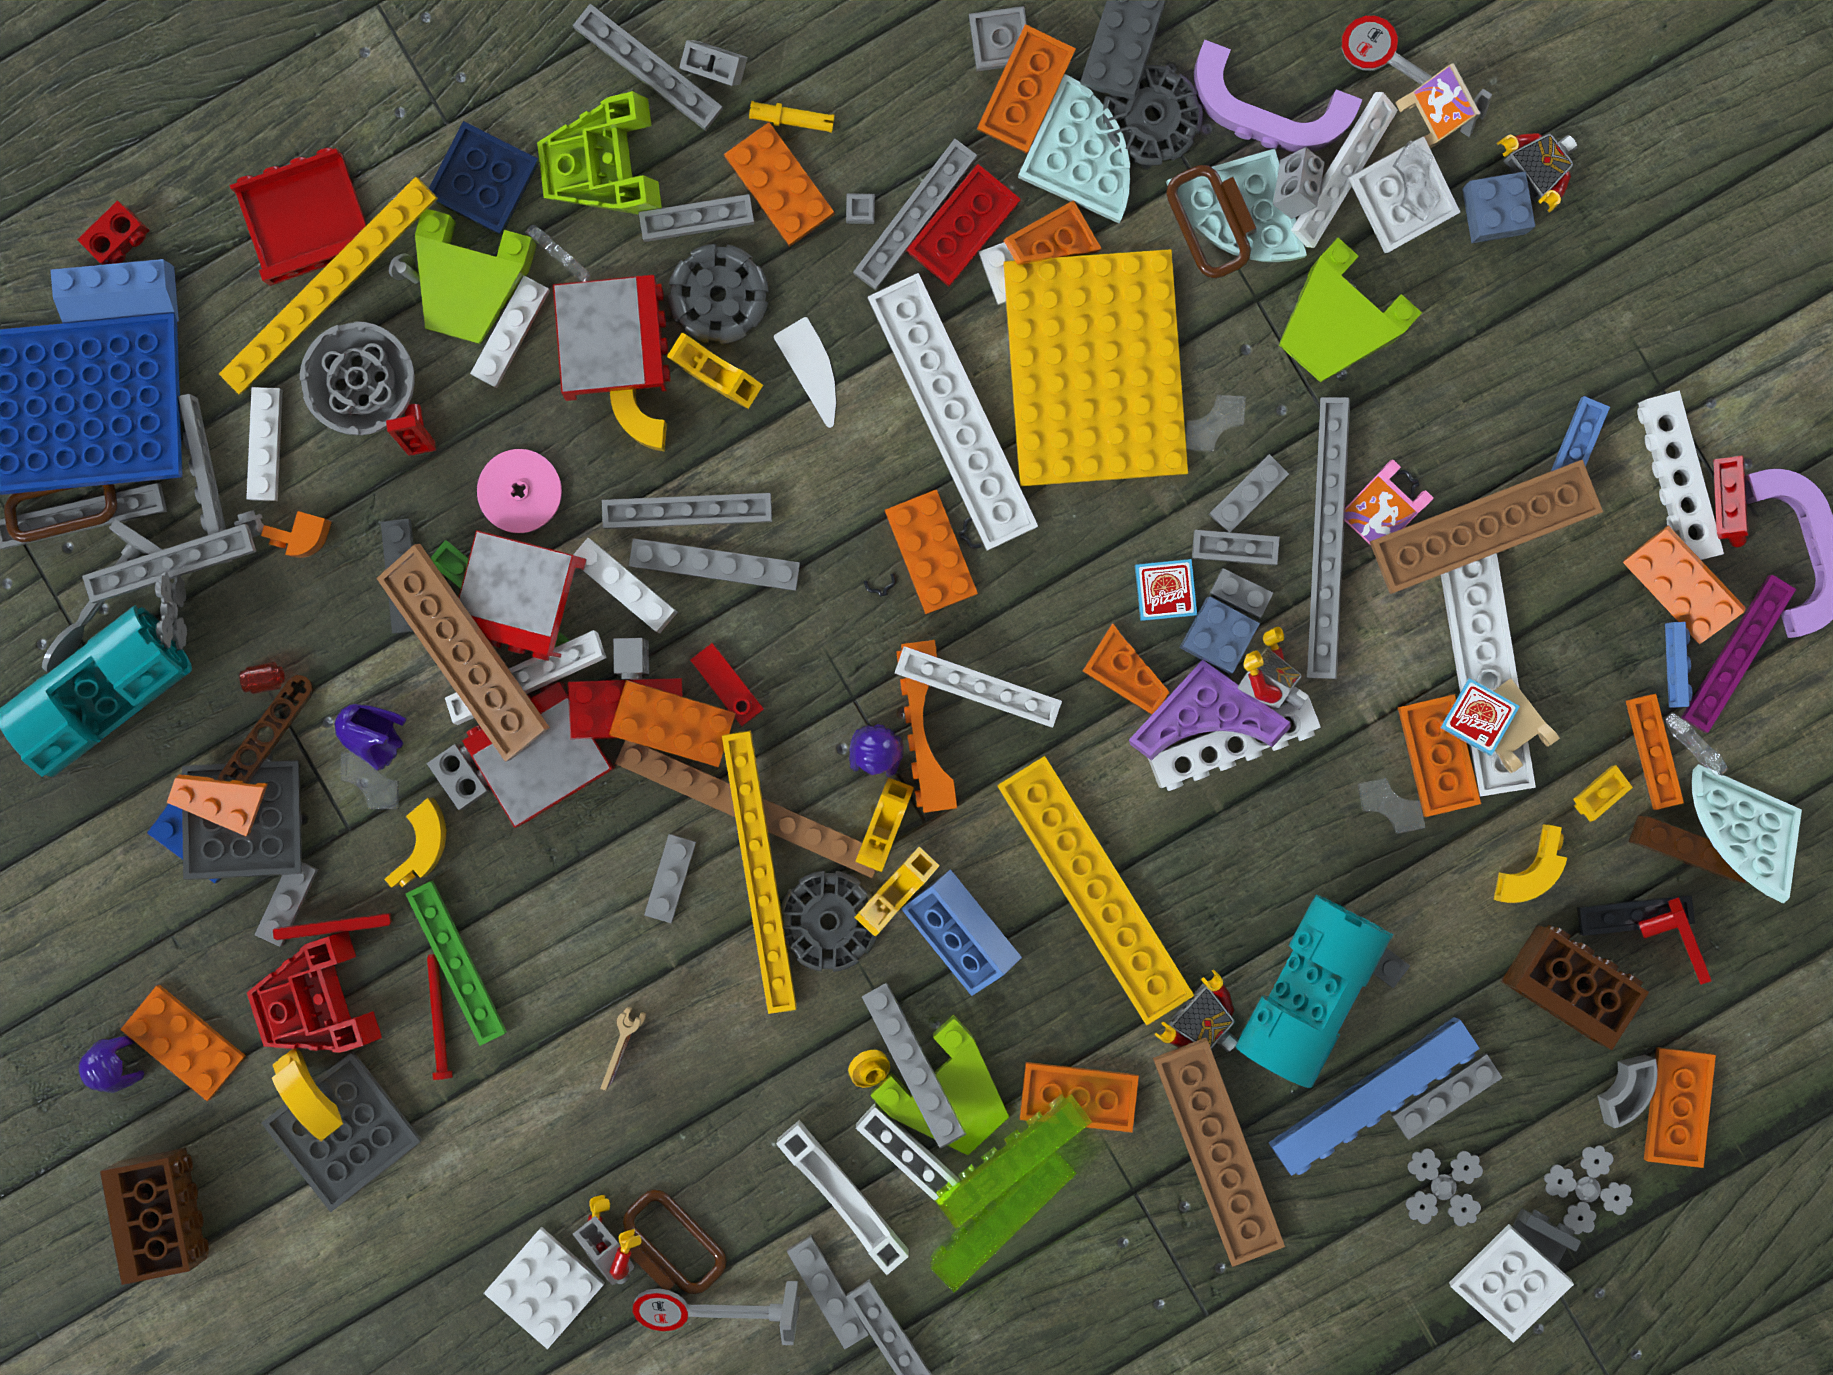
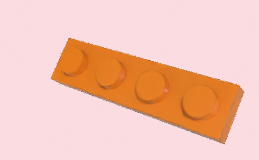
M1650 694L1626 700L1653 810L1684 803L1657 695Z

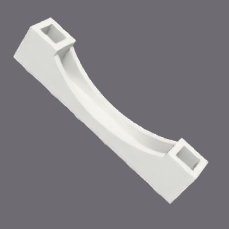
M800 1120L778 1137L777 1146L833 1205L862 1242L868 1254L886 1275L909 1257V1249Z

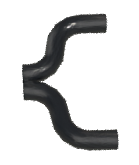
M1399 470L1396 472L1397 475L1406 474L1409 481L1415 483L1411 487V495L1408 497L1412 500L1415 496V488L1419 487V481L1412 478L1409 471Z
M969 517L963 523V530L959 532L960 539H964L970 548L982 547L981 543L972 544L970 539L964 535L967 531L968 522L973 521Z
M890 574L892 582L884 588L883 592L880 589H871L868 581H864L866 590L870 593H878L880 597L888 595L887 591L896 584L895 574Z

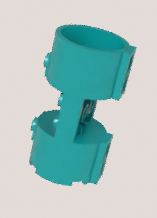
M134 605L88 640L87 644L48 674L41 676L0 708L1 731L12 747L19 753L21 760L41 777L44 775L54 777L113 730L192 671L191 663L183 649L177 651L176 643L172 639L170 648H165L161 640L157 638L156 626L160 621L143 607L138 609Z
M1316 895L1289 943V947L1293 951L1277 982L1274 984L1269 996H1261L1235 1047L1245 1056L1271 1072L1303 1087L1312 1088L1340 1036L1338 1031L1362 986H1367L1394 934L1347 910L1345 907Z

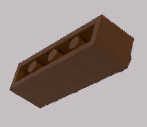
M1637 817L1628 842L1730 881L1746 883V880L1723 859L1709 839L1651 817Z

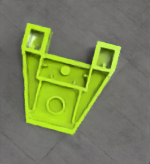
M633 91L607 97L600 102L601 105L592 111H585L579 115L580 118L570 125L565 124L537 142L544 198L631 214H639L642 211L662 208L659 182L644 175L632 178L627 132L652 126L648 98Z
M427 209L420 216L415 232L425 329L481 344L500 316L499 313L507 301H510L523 276H527L537 244L532 237L504 230L497 257L451 245L456 225L455 220L448 214Z
M1339 238L1329 246L1310 268L1308 278L1300 292L1298 302L1279 343L1281 348L1320 383L1385 346L1387 347L1394 343L1422 313L1402 294L1384 312H1381L1343 278L1342 274L1359 256Z
M953 1014L933 1033V1038L950 1055V1058L934 1073L966 1132L965 1136L947 1146L969 1155L1009 1118V1115L973 1035ZM892 1072L871 1090L870 1096L889 1117L935 1139L911 1092Z

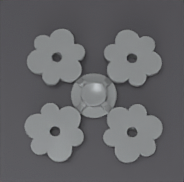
M163 572L155 583L156 596L161 598L160 613L162 621L157 623L156 635L165 648H170L172 639L173 642H176L177 649H182L186 645L187 627L182 617L177 619V605L178 607H183V601L186 600L185 582L179 576L174 579V583H171L168 572Z
M1597 1145L1595 1148L1586 1147L1582 1151L1584 1159L1581 1160L1580 1165L1586 1169L1590 1177H1582L1576 1182L1572 1178L1573 1171L1568 1168L1564 1169L1561 1165H1553L1550 1173L1544 1176V1181L1547 1183L1545 1189L1549 1195L1555 1196L1558 1194L1564 1198L1568 1195V1191L1575 1190L1577 1197L1582 1200L1576 1206H1568V1214L1563 1219L1564 1224L1572 1228L1575 1234H1580L1582 1231L1586 1233L1593 1231L1595 1227L1593 1221L1596 1219V1213L1590 1210V1206L1586 1202L1596 1200L1599 1195L1604 1201V1209L1613 1211L1617 1215L1624 1214L1627 1209L1626 1206H1631L1633 1203V1199L1630 1197L1631 1188L1628 1185H1619L1616 1182H1611L1609 1188L1601 1190L1600 1184L1594 1179L1600 1174H1608L1610 1170L1609 1165L1613 1163L1612 1154L1605 1152L1604 1147L1601 1145Z
M1424 1149L1421 1153L1414 1152L1412 1154L1413 1160L1408 1163V1170L1410 1173L1416 1174V1178L1419 1181H1424L1426 1178L1432 1180L1431 1190L1433 1194H1424L1422 1191H1417L1415 1197H1409L1405 1203L1407 1209L1410 1210L1409 1217L1412 1220L1418 1219L1422 1224L1429 1223L1431 1216H1435L1438 1213V1209L1435 1206L1437 1197L1441 1200L1450 1199L1452 1207L1448 1209V1214L1454 1217L1456 1225L1465 1226L1467 1222L1474 1223L1477 1220L1476 1214L1480 1212L1481 1206L1477 1201L1473 1200L1470 1194H1464L1462 1197L1454 1195L1457 1188L1455 1180L1459 1182L1464 1180L1465 1183L1471 1184L1474 1178H1479L1483 1174V1169L1479 1165V1157L1476 1155L1471 1156L1467 1151H1460L1457 1159H1453L1450 1163L1453 1168L1451 1177L1445 1174L1438 1175L1437 1168L1441 1162L1438 1158H1435V1154L1431 1149Z

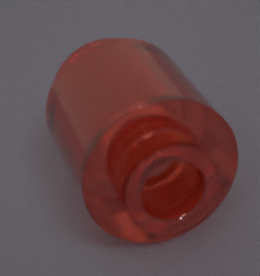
M275 662L246 667V670L240 671L239 679L241 688L245 693L257 694L280 689L281 683L285 682V675L281 666H277Z

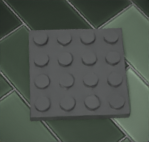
M298 760L263 762L248 784L266 783L268 785L251 832L247 836L182 809L184 880L302 874L300 762ZM253 762V763H242V764H243V765H246V766H250V765H253L255 762ZM226 764L182 766V775L210 777L218 780V776ZM235 764L233 768L237 769L238 772L235 774L234 777L227 776L225 781L230 782L231 780H236V777L240 772L244 776L248 772L242 770L237 764Z
M354 1051L314 1081L322 1093L337 1105L343 1121V1125L324 1140L320 1141L299 1122L286 1104L261 1123L330 1212L422 1141L421 1137Z

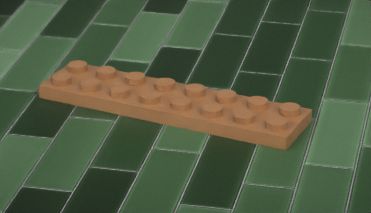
M1582 459L1372 540L1370 544L1389 593L1392 594L1602 513L1603 510Z
M421 544L413 545L376 578L505 762L512 760L550 728Z
M1204 1038L1154 1057L1155 1066L1232 1267L1285 1247L1208 1040Z

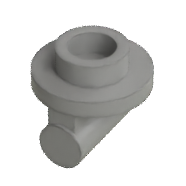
M403 253L392 259L389 266V274L395 280L407 278L413 283L420 282L419 273L413 269L414 259L409 254Z
M254 510L237 515L239 521L234 522L235 527L247 524L252 538L262 534L264 524L261 522L263 518L261 514L255 515Z

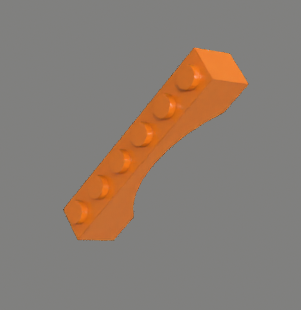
M935 640L901 644L902 650L905 646L937 657ZM901 650V651H896L898 662H899V659H900L902 650ZM907 677L900 679L902 696L908 695L909 706L904 707L906 724L912 723L913 734L908 735L909 750L915 751L917 762L911 763L913 780L919 779L920 790L915 791L917 807H923V813L957 808L954 780L943 771L935 760L927 743L923 727V707L929 685Z

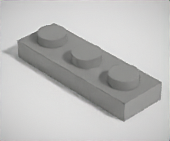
M1269 454L1209 515L1225 532L1230 533L1289 473Z
M1194 530L1192 559L1276 566L1278 562L1279 537Z
M672 834L668 835L644 914L645 916L668 923L673 922L697 842Z
M302 862V874L282 875L255 936L279 947L284 945L286 939L275 940L273 938V929L293 926L319 869Z

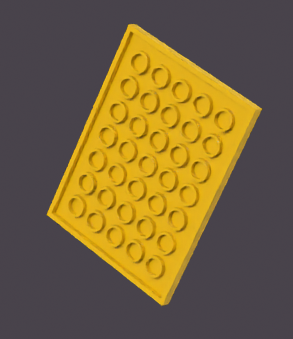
M1172 250L1057 257L1017 265L1016 261H1004L1003 271L1020 487L1188 474Z

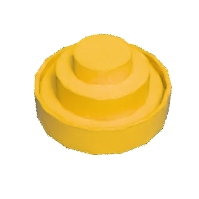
M867 1050L852 1060L848 1072L856 1086L866 1088L883 1081L889 1074L891 1067L887 1056L882 1051Z

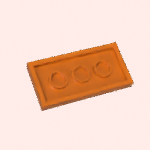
M1025 24L977 130L1027 154L1076 48Z
M770 122L724 154L726 160L789 247L835 215L833 209Z
M937 489L885 509L886 516L925 615L978 594Z
M1669 525L1623 561L1628 569L1678 622L1686 623V628H1688L1690 635L1699 644L1745 612V606Z
M626 680L609 734L613 737L719 767L724 752L722 735L730 733L736 713Z
M1455 694L1398 707L1424 817L1481 804L1467 743L1440 728L1456 701Z
M157 985L120 1029L206 1101L212 1099L246 1057L244 1053L161 985Z
M1656 1047L1657 1083L1650 1100L1644 1160L1704 1168L1716 1055Z
M1026 1062L1020 1120L1058 1124L1059 1120L1055 1115L1062 1110L1073 1126L1133 1133L1139 1076L1137 1074Z

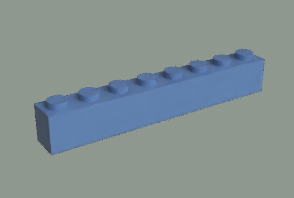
M1453 1017L1268 1143L1292 1176L1295 1173L1300 1175L1306 1172L1311 1167L1310 1163L1317 1158L1324 1159L1335 1151L1334 1147L1342 1141L1348 1143L1358 1136L1357 1131L1363 1127H1372L1382 1119V1114L1388 1110L1393 1112L1402 1107L1407 1097L1412 1094L1417 1096L1423 1093L1428 1088V1083L1436 1078L1440 1080L1448 1076L1452 1072L1450 1068L1459 1062L1464 1064L1473 1059L1475 1056L1474 1052L1480 1048L1462 1021Z

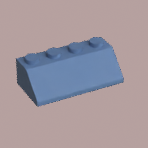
M164 259L51 270L53 299L62 323L174 313L177 322L179 321L174 266Z
M951 869L901 908L971 996L1005 975L1022 958Z

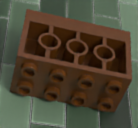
M1537 925L1501 982L1593 1042L1613 1050L1649 993L1641 987L1643 982L1629 973L1625 974L1620 970L1617 972L1619 966L1610 960L1602 959L1597 955L1594 957L1595 951L1585 944L1577 943L1574 940L1569 941L1571 935L1562 929L1554 928L1551 925H1547L1546 928Z
M186 1148L121 1160L100 1171L122 1285L189 1272L207 1259L209 1245L207 1239L203 1238L201 1227H203L204 1220L202 1212L197 1208L198 1188L196 1183L192 1182L191 1171L193 1169V1162L191 1156L187 1155Z

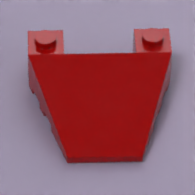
M348 931L305 944L299 949V952L284 961L282 966L270 973L247 992L264 1047L307 1048L313 1051L332 1050V1052L341 1053L382 1038L374 1011L350 1017L334 965L356 957Z

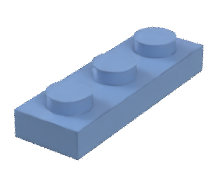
M1585 396L1581 397L1551 471L1582 459L1586 467L1609 411V406Z
M1685 622L1665 624L1669 708L1689 707V701L1692 699V687L1688 684L1691 660L1687 656L1690 633L1688 628H1686Z

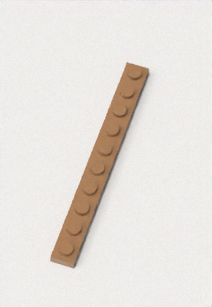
M625 740L615 762L616 765L735 817L730 783L647 746ZM762 798L769 833L868 877H873L875 869L855 862L863 842Z

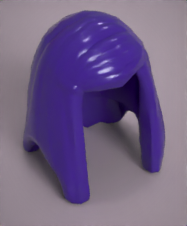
M351 704L338 713L334 723L335 733L346 749L363 759L375 770H381L392 763V760L397 756V749L403 746V741L394 729V723L403 726L407 719L392 711L373 706Z
M879 724L874 727L867 725L857 729L850 742V768L853 771H859L860 767L871 775L886 772L887 777L895 775L904 754V745L901 737L895 736L893 730L886 729L884 725Z
M128 1036L102 1039L94 1043L82 1056L78 1066L81 1081L85 1086L99 1092L115 1093L142 1080L144 1077L143 1070L122 1075V1060L115 1053L119 1049L134 1044L135 1041Z

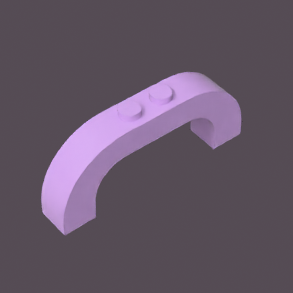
M1204 40L1194 68V87L1198 93V101L1204 111L1216 123L1235 131V135L1242 139H1256L1261 141V145L1268 149L1275 148L1276 150L1279 148L1289 152H1297L1307 147L1311 152H1314L1338 140L1350 126L1359 110L1362 99L1339 90H1335L1325 114L1318 120L1309 123L1295 122L1242 102L1229 93L1223 80L1224 67L1231 49Z
M1768 469L1746 475L1747 504L1770 498L1779 499L1789 504L1797 514L1815 572L1816 583L1814 591L1808 600L1799 606L1783 610L1781 617L1788 638L1815 632L1833 620V514L1821 490L1808 478L1796 472L1784 469Z

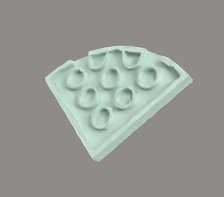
M1064 74L1018 178L1070 202L1074 200L1077 205L1120 224L1130 189V161L1128 150L1125 149L1126 143L1123 134L1119 132L1114 135L1120 143L1115 148L1107 134L1120 129L1115 119L1110 120L1109 122L1113 129L1108 130L1107 124L1103 123V114L1107 118L1113 117L1110 110L1106 108L1103 111V104L1093 95L1094 93L1089 88L1081 85L1076 79Z
M1275 148L1212 167L1217 171L1222 182L1234 177L1257 230L1256 233L1247 237L1251 248L1250 260L1261 262L1292 261L1307 256L1304 244L1291 231L1296 223V217L1290 219L1273 205L1280 165ZM1200 176L1182 184L1178 188V196L1194 230L1218 248L1238 256L1240 252L1238 244L1208 178ZM1171 179L1167 180V182H1166L1167 186H1168L1169 182L1171 181Z
M1698 764L1692 772V794L1699 820L1712 845L1743 879L1765 895L1785 903L1790 898L1802 809Z

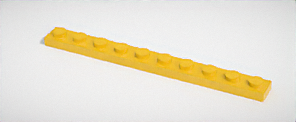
M415 177L219 375L238 394H242L438 198L418 177Z
M751 731L722 735L768 1014L796 1010L797 1004L783 929Z

